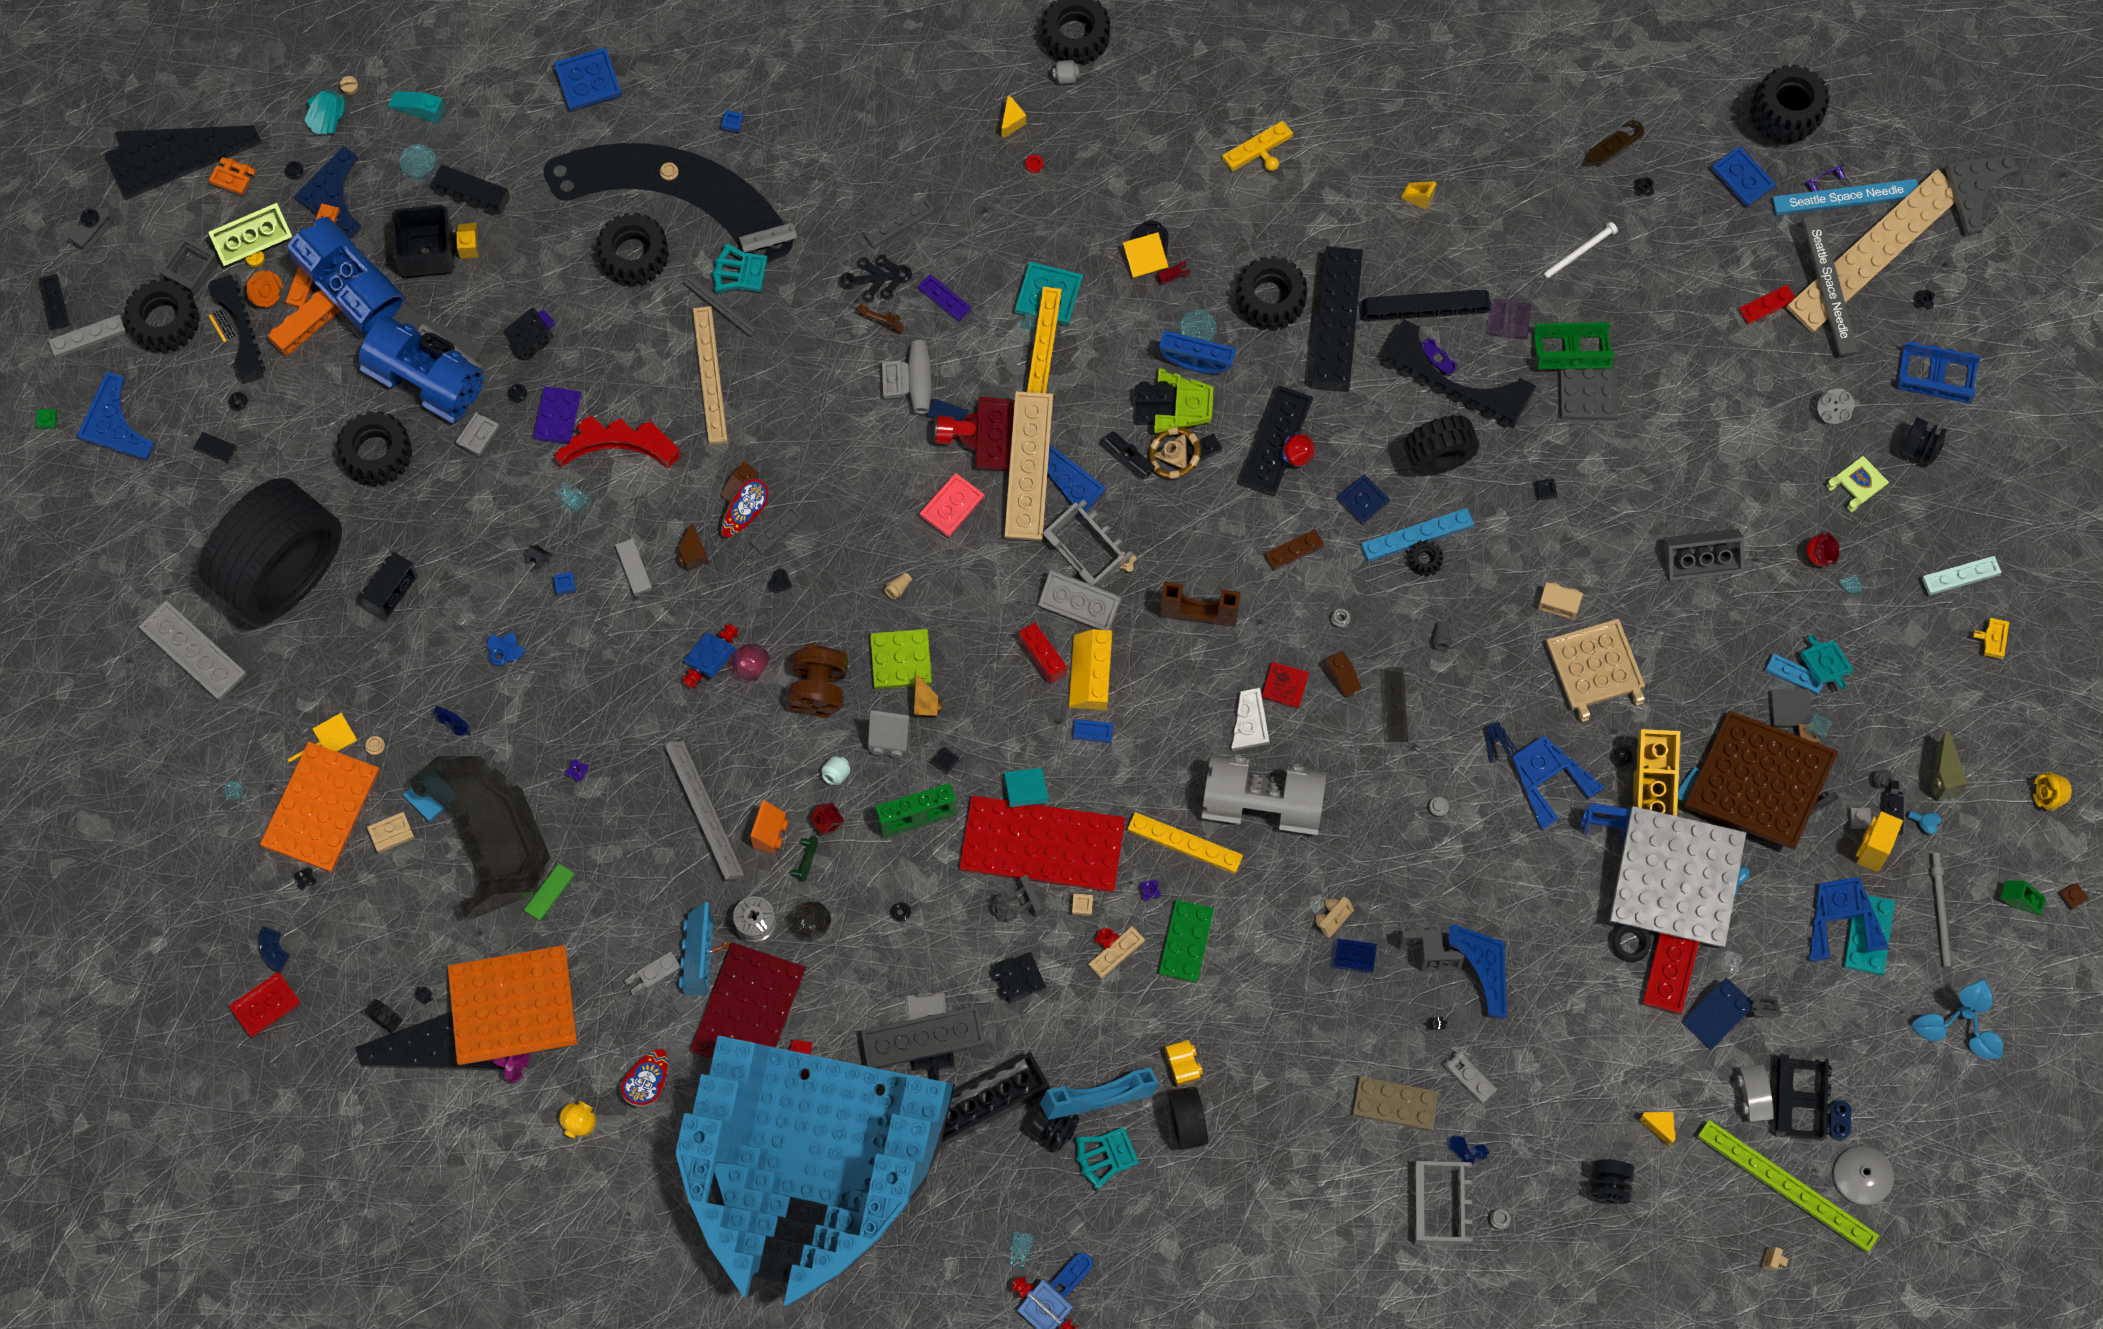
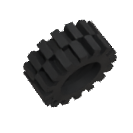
M1420 540L1418 545L1415 543L1413 548L1411 547L1408 562L1411 570H1415L1414 573L1418 574L1420 572V576L1426 574L1429 577L1430 573L1435 575L1436 571L1439 572L1443 563V551L1439 549L1440 546L1438 544L1434 545V541H1431L1430 544L1428 540H1425V543H1422V540ZM1422 553H1429L1432 555L1433 561L1429 564H1424L1419 561L1418 557Z
M374 999L364 1011L376 1024L390 1033H393L403 1021L397 1013L393 1012L392 1009L378 999Z

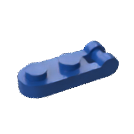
M1087 1253L1076 1255L1053 1280L1051 1285L1055 1289L1061 1285L1064 1288L1061 1294L1067 1298L1092 1270L1093 1260L1091 1256Z

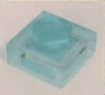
M1816 712L1806 731L1823 740L1833 722Z

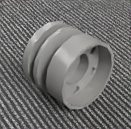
M756 896L747 897L735 907L733 919L736 933L743 942L757 946L771 940L776 931L774 910L768 901ZM755 916L757 920L754 921L751 917Z

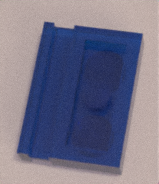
M1338 938L1334 968L1373 973L1377 944Z

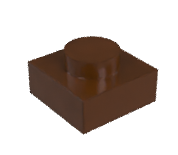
M2078 883L2073 884L2060 893V896L2071 910L2089 899Z

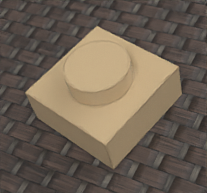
M1074 894L1072 915L1092 916L1093 895Z

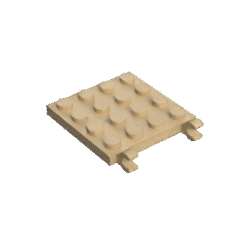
M1619 619L1547 639L1546 644L1571 709H1578L1581 722L1589 720L1590 713L1587 706L1632 693L1635 706L1643 705L1645 699L1641 690L1645 689V684Z

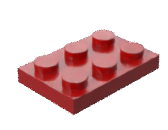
M277 972L229 1005V1007L250 1037L253 1038L300 1006L301 1002L282 975Z

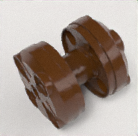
M806 644L805 647L796 651L793 654L792 670L798 676L806 678V680L796 681L790 685L787 697L788 708L792 711L815 715L821 718H829L832 714L843 708L844 692L840 687L829 682L839 681L846 677L849 663L847 659L848 654L841 650L817 644Z

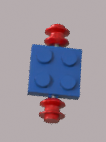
M724 624L725 630L718 631L720 638L706 632L683 661L686 665L693 668L687 669V676H681L683 679L682 683L690 689L692 687L697 688L696 682L703 681L701 673L713 679L736 651L735 647L731 645L734 643L732 638L739 637L738 629L734 625Z

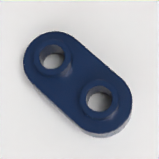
M1839 1100L1831 1106L1830 1135L1836 1141H1844L1851 1133V1107L1846 1101ZM1842 1107L1845 1110V1112H1839L1838 1108ZM1838 1127H1843L1844 1132H1839Z

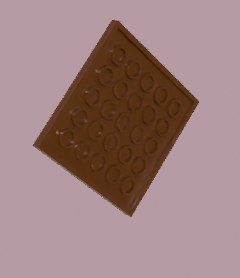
M1728 711L1685 804V808L1796 850L1838 756V751Z

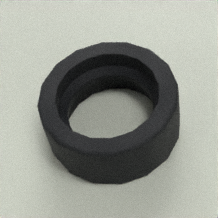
M1622 925L1613 938L1615 954L1621 960L1629 963L1641 961L1646 957L1651 947L1649 932L1640 928ZM1628 932L1638 934L1643 940L1642 950L1635 954L1624 951L1620 945L1621 937Z

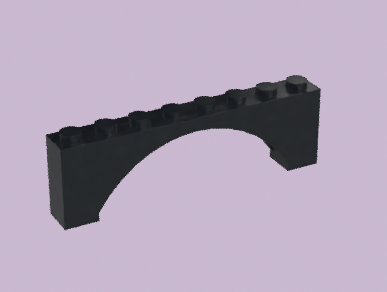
M1403 319L1382 355L1381 362L1385 366L1394 368L1404 376L1412 377L1420 384L1428 385L1436 392L1450 396L1453 401L1461 402L1469 409L1477 410L1483 413L1485 417L1493 418L1499 421L1501 425L1514 429L1531 400L1536 385L1520 377L1518 381L1509 385L1489 389L1470 388L1452 382L1439 373L1427 359L1419 340L1420 327Z

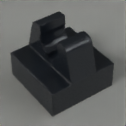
M531 545L526 551V562L531 563L535 558V568H540L546 561H549L552 554L538 545Z

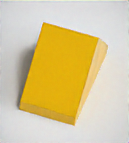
M1009 96L1007 97L1003 118L1002 137H1007L1026 125V114L1013 98Z
M1435 181L1408 183L1401 198L1427 210L1434 197L1437 183Z
M1645 1112L1642 1115L1640 1121L1671 1147L1675 1141L1673 1112Z

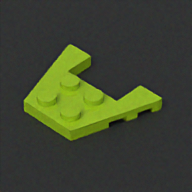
M1159 368L1158 382L1166 381L1168 384H1172V387L1177 388L1175 416L1155 415L1154 433L1164 432L1175 427L1184 428L1211 422L1214 387L1193 379L1190 381L1181 378L1179 374L1174 373L1173 375L1167 373L1165 369Z

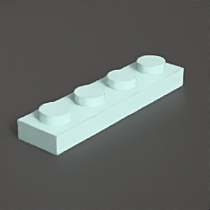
M1995 556L1925 575L1922 580L1930 596L2000 576L2001 570Z

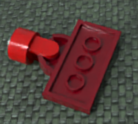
M979 397L977 414L971 413L966 415L962 421H954V418L951 416L937 415L934 418L932 440L937 444L951 445L952 438H958L965 447L976 451L975 468L1010 471L1015 400Z

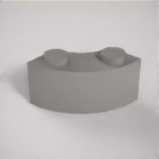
M1764 1065L1740 1067L1737 1083L1742 1088L1744 1102L1742 1103L1743 1114L1747 1115L1750 1122L1774 1119L1771 1089Z

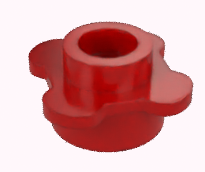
M1103 928L1099 931L1095 942L1104 945L1105 948H1110L1112 943L1118 940L1119 937L1117 933H1113L1112 929Z

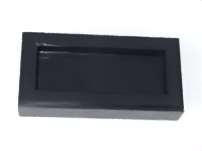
M202 431L194 449L229 463L237 447L232 443Z

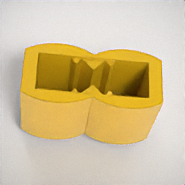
M1189 1040L1165 1047V1053L1176 1087L1200 1080V1075L1203 1073L1200 1063H1196L1194 1056H1197L1194 1044L1190 1045Z

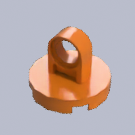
M260 270L254 273L246 282L248 299L260 307L274 305L279 300V292L282 289V282L279 276L268 270Z

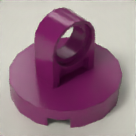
M531 1053L492 1059L494 1064L505 1068V1080L517 1083L524 1075L521 1073L523 1067H528Z

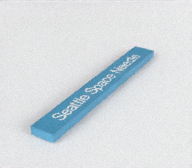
M1917 179L1773 196L1772 201L1776 216L1904 200L1918 187Z

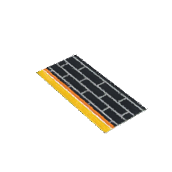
M223 308L209 315L223 342L238 335Z

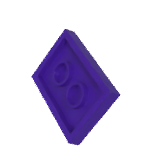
M544 386L533 439L569 444L573 437L582 396L581 392Z

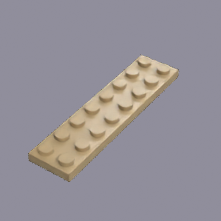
M1018 391L1015 393L1005 538L1043 540L1053 394Z

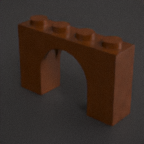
M1164 581L1160 616L1236 627L1240 592L1221 589V596L1218 600L1198 601L1183 594V584Z

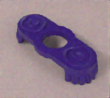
M1425 339L1422 343V349L1431 364L1437 367L1443 374L1452 375L1457 369L1456 361L1452 362L1448 358L1447 353L1436 345L1435 340ZM1436 354H1441L1444 357V361L1437 363L1433 357Z

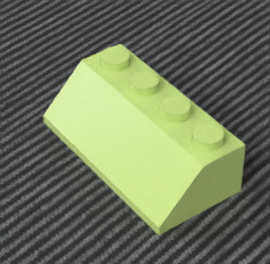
M277 203L208 232L224 266L292 237Z

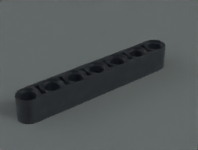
M1487 290L1368 297L1362 300L1363 315L1366 321L1483 314L1491 310L1489 291Z

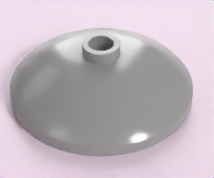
M1857 1146L1841 1154L1835 1163L1833 1178L1837 1190L1845 1199L1857 1205L1870 1206L1881 1202L1891 1192L1894 1184V1171L1890 1161L1883 1153L1872 1147ZM1863 1170H1868L1870 1175H1865Z

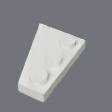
M1260 688L1241 691L1232 751L1270 744Z

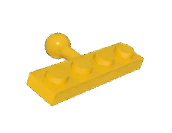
M1281 121L1223 154L1222 159L1233 172L1261 156L1265 160L1266 169L1275 171L1279 167V160L1276 157L1270 156L1268 151L1292 138L1293 132L1284 121Z

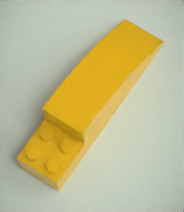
M1648 729L1638 731L1637 770L1633 774L1634 807L1677 816L1680 731Z

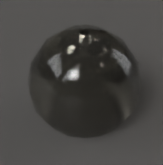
M807 901L798 906L794 911L792 925L800 937L816 940L823 937L829 931L831 915L823 904Z

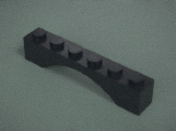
M232 275L210 281L218 305L233 315L240 326L241 344L235 363L242 383L246 384L265 378L263 371L266 368L263 359L259 360L258 358L261 352L258 343L254 344L253 342L256 336L253 328L248 326L251 320L248 312L244 313L243 310L246 304L243 296L239 297L238 294L241 291L238 280L234 281Z

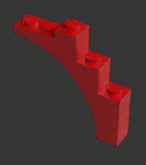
M590 415L588 418L580 421L577 427L579 435L572 437L569 444L561 447L554 456L556 464L563 468L574 459L587 453L606 449H624L645 454L669 469L681 458V452L650 420L647 423L641 424L635 432L621 418L611 422L608 428L605 429Z

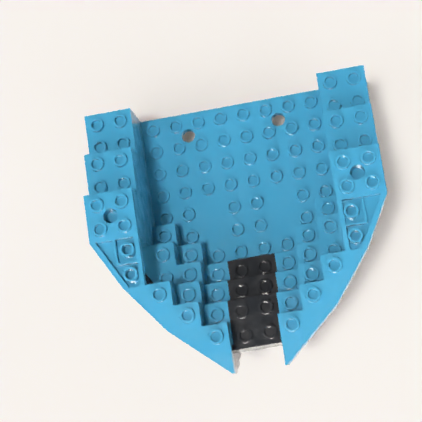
M718 1036L710 1074H701L693 1114L684 1113L676 1157L687 1198L708 1246L742 1296L751 1297L754 1295V1292L763 1287L765 1282L774 1280L788 1284L784 1306H791L842 1275L882 1240L880 1238L891 1228L906 1207L916 1200L926 1184L927 1175L935 1162L941 1145L955 1084ZM804 1069H808L810 1072L807 1080L801 1078V1072ZM880 1084L885 1087V1093L881 1096L876 1093V1088ZM710 1189L716 1203L708 1202Z

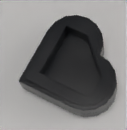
M777 569L773 574V578L768 583L770 591L780 593L792 589L787 572L784 569Z

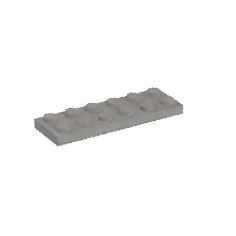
M167 601L139 626V629L218 701L223 699L247 676L242 668Z

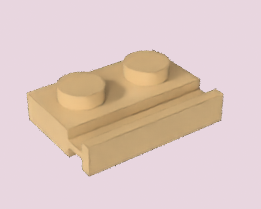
M404 812L367 827L378 854L415 839Z

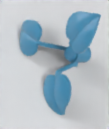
M1985 979L1967 985L1960 991L1959 999L1963 1005L1958 1008V1011L1947 1023H1944V1018L1941 1015L1935 1013L1922 1015L1912 1022V1028L1924 1039L1939 1041L1946 1036L1947 1031L1945 1027H1948L1962 1013L1965 1018L1974 1019L1976 1037L1971 1038L1969 1041V1046L1973 1053L1984 1059H1998L2003 1056L2004 1045L1998 1034L1991 1031H1984L1981 1034L1978 1032L1977 1012L1983 1013L1988 1011L1993 1003L1992 993Z

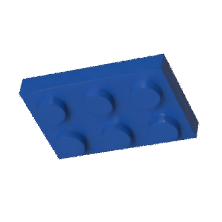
M1741 146L1716 162L1711 168L1747 208L1776 186L1775 182Z

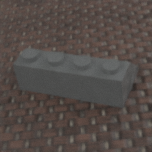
M1739 529L1664 537V557L1669 580L1674 581L1745 572L1743 535Z

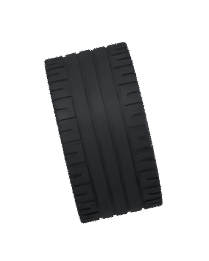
M275 478L266 481V483H262L243 496L225 514L224 518L218 523V526L215 527L200 557L198 568L200 579L249 622L263 624L273 621L296 606L321 580L327 568L331 565V561L334 560L340 546L342 525L338 518L288 478Z

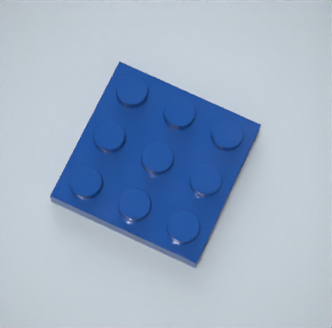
M606 47L554 62V67L570 111L622 96Z

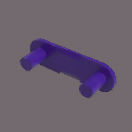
M1844 164L1805 182L1804 185L1809 184L1812 192L1818 191L1814 180L1834 170L1840 180L1845 178L1846 176L1841 168Z

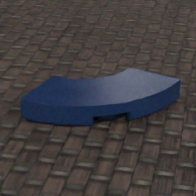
M263 926L259 934L261 956L268 966L281 973L290 959V954L283 951L279 944L281 933Z

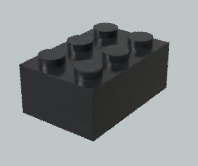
M395 552L391 556L386 557L381 570L374 574L370 585L366 586L361 593V599L367 612L384 622L387 621L418 578L411 561Z

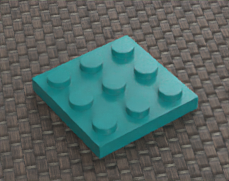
M1029 262L1015 313L1039 318L1043 287L1062 289L1057 323L1069 326L1083 280V274Z

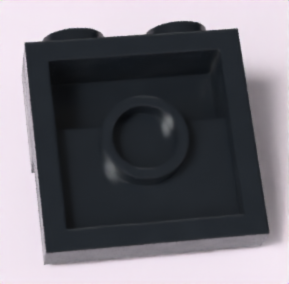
M533 307L504 330L512 341L510 343L518 355L526 360L533 357L541 347L548 345L554 337Z
M1143 381L1135 385L1136 425H1155V415L1173 416L1172 384L1160 381L1157 385H1150L1149 382Z
M1031 952L994 964L995 970H992L996 981L1000 980L1002 985L1000 988L1001 994L1004 999H1008L1009 1003L1046 989V985Z

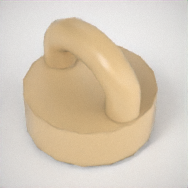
M352 76L344 77L340 81L341 91L346 95H353L359 89L357 80Z

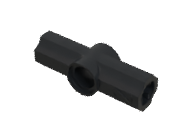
M1115 431L1110 432L1104 439L1103 445L1120 458L1123 465L1133 469L1143 479L1148 478L1152 474L1155 466L1137 451L1135 445L1127 443ZM1126 453H1131V454H1133V456H1132V457H1126L1125 454H1126Z

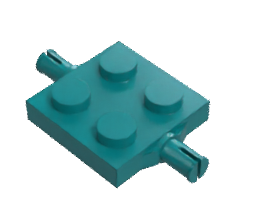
M1814 634L1808 636L1807 639L1812 647L1802 651L1800 656L1818 684L1822 685L1835 681L1840 690L1845 689L1847 684L1842 677L1851 675L1854 669L1835 640L1819 643Z

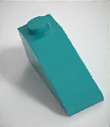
M394 91L388 104L390 109L439 124L445 111L443 98L421 92Z

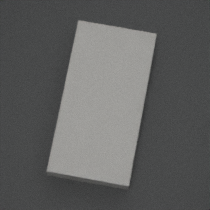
M1051 569L1038 606L1095 628L1110 630L1122 596Z

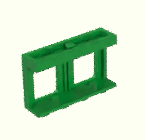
M1610 322L1535 323L1534 343L1537 369L1612 368L1614 351L1611 350L1609 339ZM1588 337L1600 338L1602 351H1581L1579 339ZM1562 338L1565 351L1543 352L1542 339Z
M950 783L875 806L879 816L877 822L883 839L957 816L956 798Z

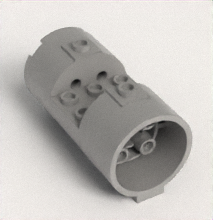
M1235 755L1234 757L1230 756V758L1210 756L1202 818L1240 824L1243 808L1281 813L1279 830L1318 835L1327 772L1310 770L1302 764L1288 765L1287 778L1284 781L1280 777L1263 778L1260 774L1249 776L1250 759H1246L1245 756Z

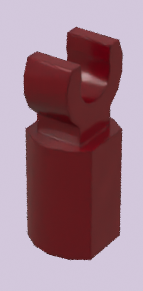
M1186 261L1180 262L1177 267L1173 266L1158 272L1157 278L1160 285L1176 280L1179 276H1189L1190 269L1182 270V268L1186 267Z

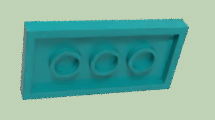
M1867 895L1889 945L1895 900ZM1864 916L1851 918L1844 968L1883 976L1888 950L1869 952Z

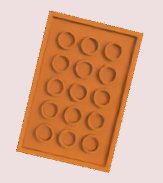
M308 741L261 840L260 846L332 873L380 772V768Z

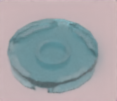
M419 144L406 148L399 159L402 172L410 179L416 180L428 177L431 172L433 173L437 164L433 151L427 146Z
M1194 310L1185 314L1181 319L1180 334L1210 342L1216 335V321L1206 311Z

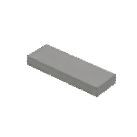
M634 539L616 544L617 552L634 596L651 591L652 586Z

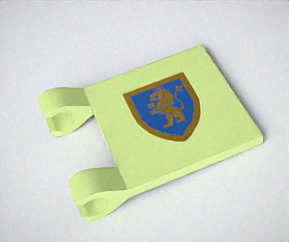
M1862 456L1840 474L1830 479L1826 487L1832 491L1841 483L1855 497L1847 506L1850 512H1854L1861 504L1888 485L1889 482Z

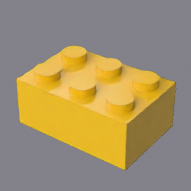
M1882 811L1878 817L1874 816L1864 833L1863 842L1856 853V857H1859L1856 864L1879 873L1890 855L1903 820Z

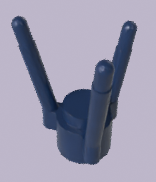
M1499 722L1492 723L1486 727L1488 733L1484 736L1487 740L1490 763H1493L1491 740L1493 742L1500 741L1508 757H1511V753L1506 742L1514 754L1518 753V750Z

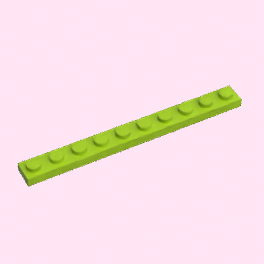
M1711 1120L1707 1122L1697 1138L1866 1253L1870 1251L1880 1236Z

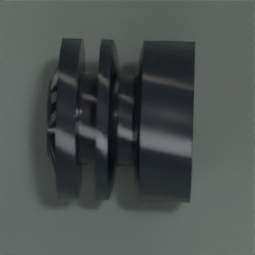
M1916 417L1901 453L1913 458L1917 451H1920V461L1923 462L1927 454L1930 455L1927 464L1932 465L1944 445L1947 429L1942 428L1939 435L1935 434L1937 425H1934L1931 431H1927L1928 422Z
M1041 1109L1032 1122L1028 1133L1038 1140L1048 1135L1046 1146L1049 1147L1054 1143L1052 1150L1058 1152L1074 1135L1080 1117L1074 1115L1070 1119L1071 1115L1048 1120L1043 1109Z
M1601 1159L1593 1161L1591 1176L1596 1180L1590 1183L1592 1189L1589 1191V1197L1595 1201L1607 1204L1630 1203L1632 1199L1630 1193L1633 1188L1626 1183L1633 1182L1635 1167L1630 1163L1619 1160Z

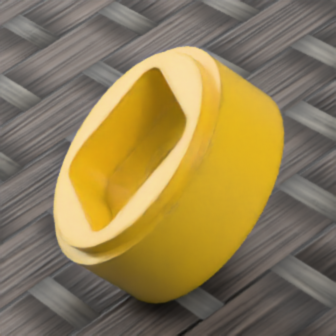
M262 251L245 257L247 264L252 268H258L265 262Z

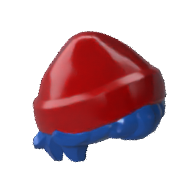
M1298 432L1288 436L1284 442L1282 458L1286 463L1293 466L1302 467L1308 464L1315 454V446L1312 439Z

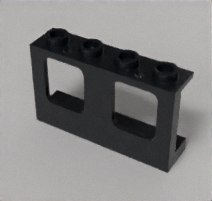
M1787 1054L1779 1056L1777 1062L1775 1136L1823 1141L1829 1135L1830 1123H1827V1116L1830 1115L1831 1104H1828V1096L1831 1095V1084H1828V1077H1831L1832 1065H1829V1058L1821 1062L1790 1059ZM1794 1070L1819 1071L1821 1073L1820 1092L1795 1091L1793 1089ZM1798 1107L1819 1110V1131L1793 1129L1792 1109Z

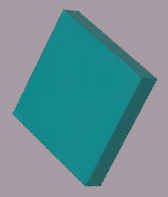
M1042 768L1004 772L1010 807L1048 803L1049 798Z

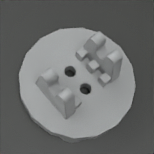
M1834 387L1826 390L1818 399L1817 411L1824 422L1838 424L1852 417L1854 400L1847 390Z

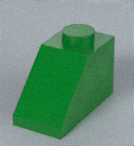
M2005 880L2001 899L2011 907L2035 915H2042L2046 897L2027 881Z

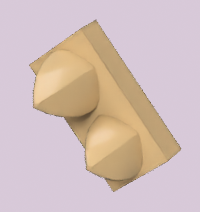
M1343 897L1341 900L1335 898L1325 899L1326 907L1330 913L1315 916L1316 923L1321 928L1323 935L1329 939L1354 911L1350 900L1346 897Z

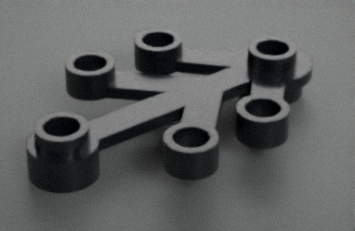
M879 255L876 259L877 265L879 267H887L892 271L884 272L869 262L868 258L861 257L858 260L859 268L862 270L867 269L873 274L855 277L852 273L846 272L841 275L840 281L842 287L846 289L854 287L855 284L875 282L869 290L863 293L864 301L871 303L875 299L874 295L886 280L893 279L890 285L882 290V298L890 300L893 297V291L898 285L906 283L912 278V270L906 265L897 266L888 260L885 255ZM884 259L885 262L881 263L879 260ZM885 292L891 293L888 296L884 295ZM870 294L872 297L867 298L866 295Z

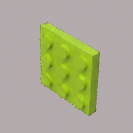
M928 629L870 634L875 690L915 687L916 676H920L927 685H932Z

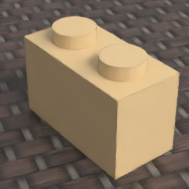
M1546 582L1538 610L1575 620L1583 593L1574 588L1567 589L1557 583Z

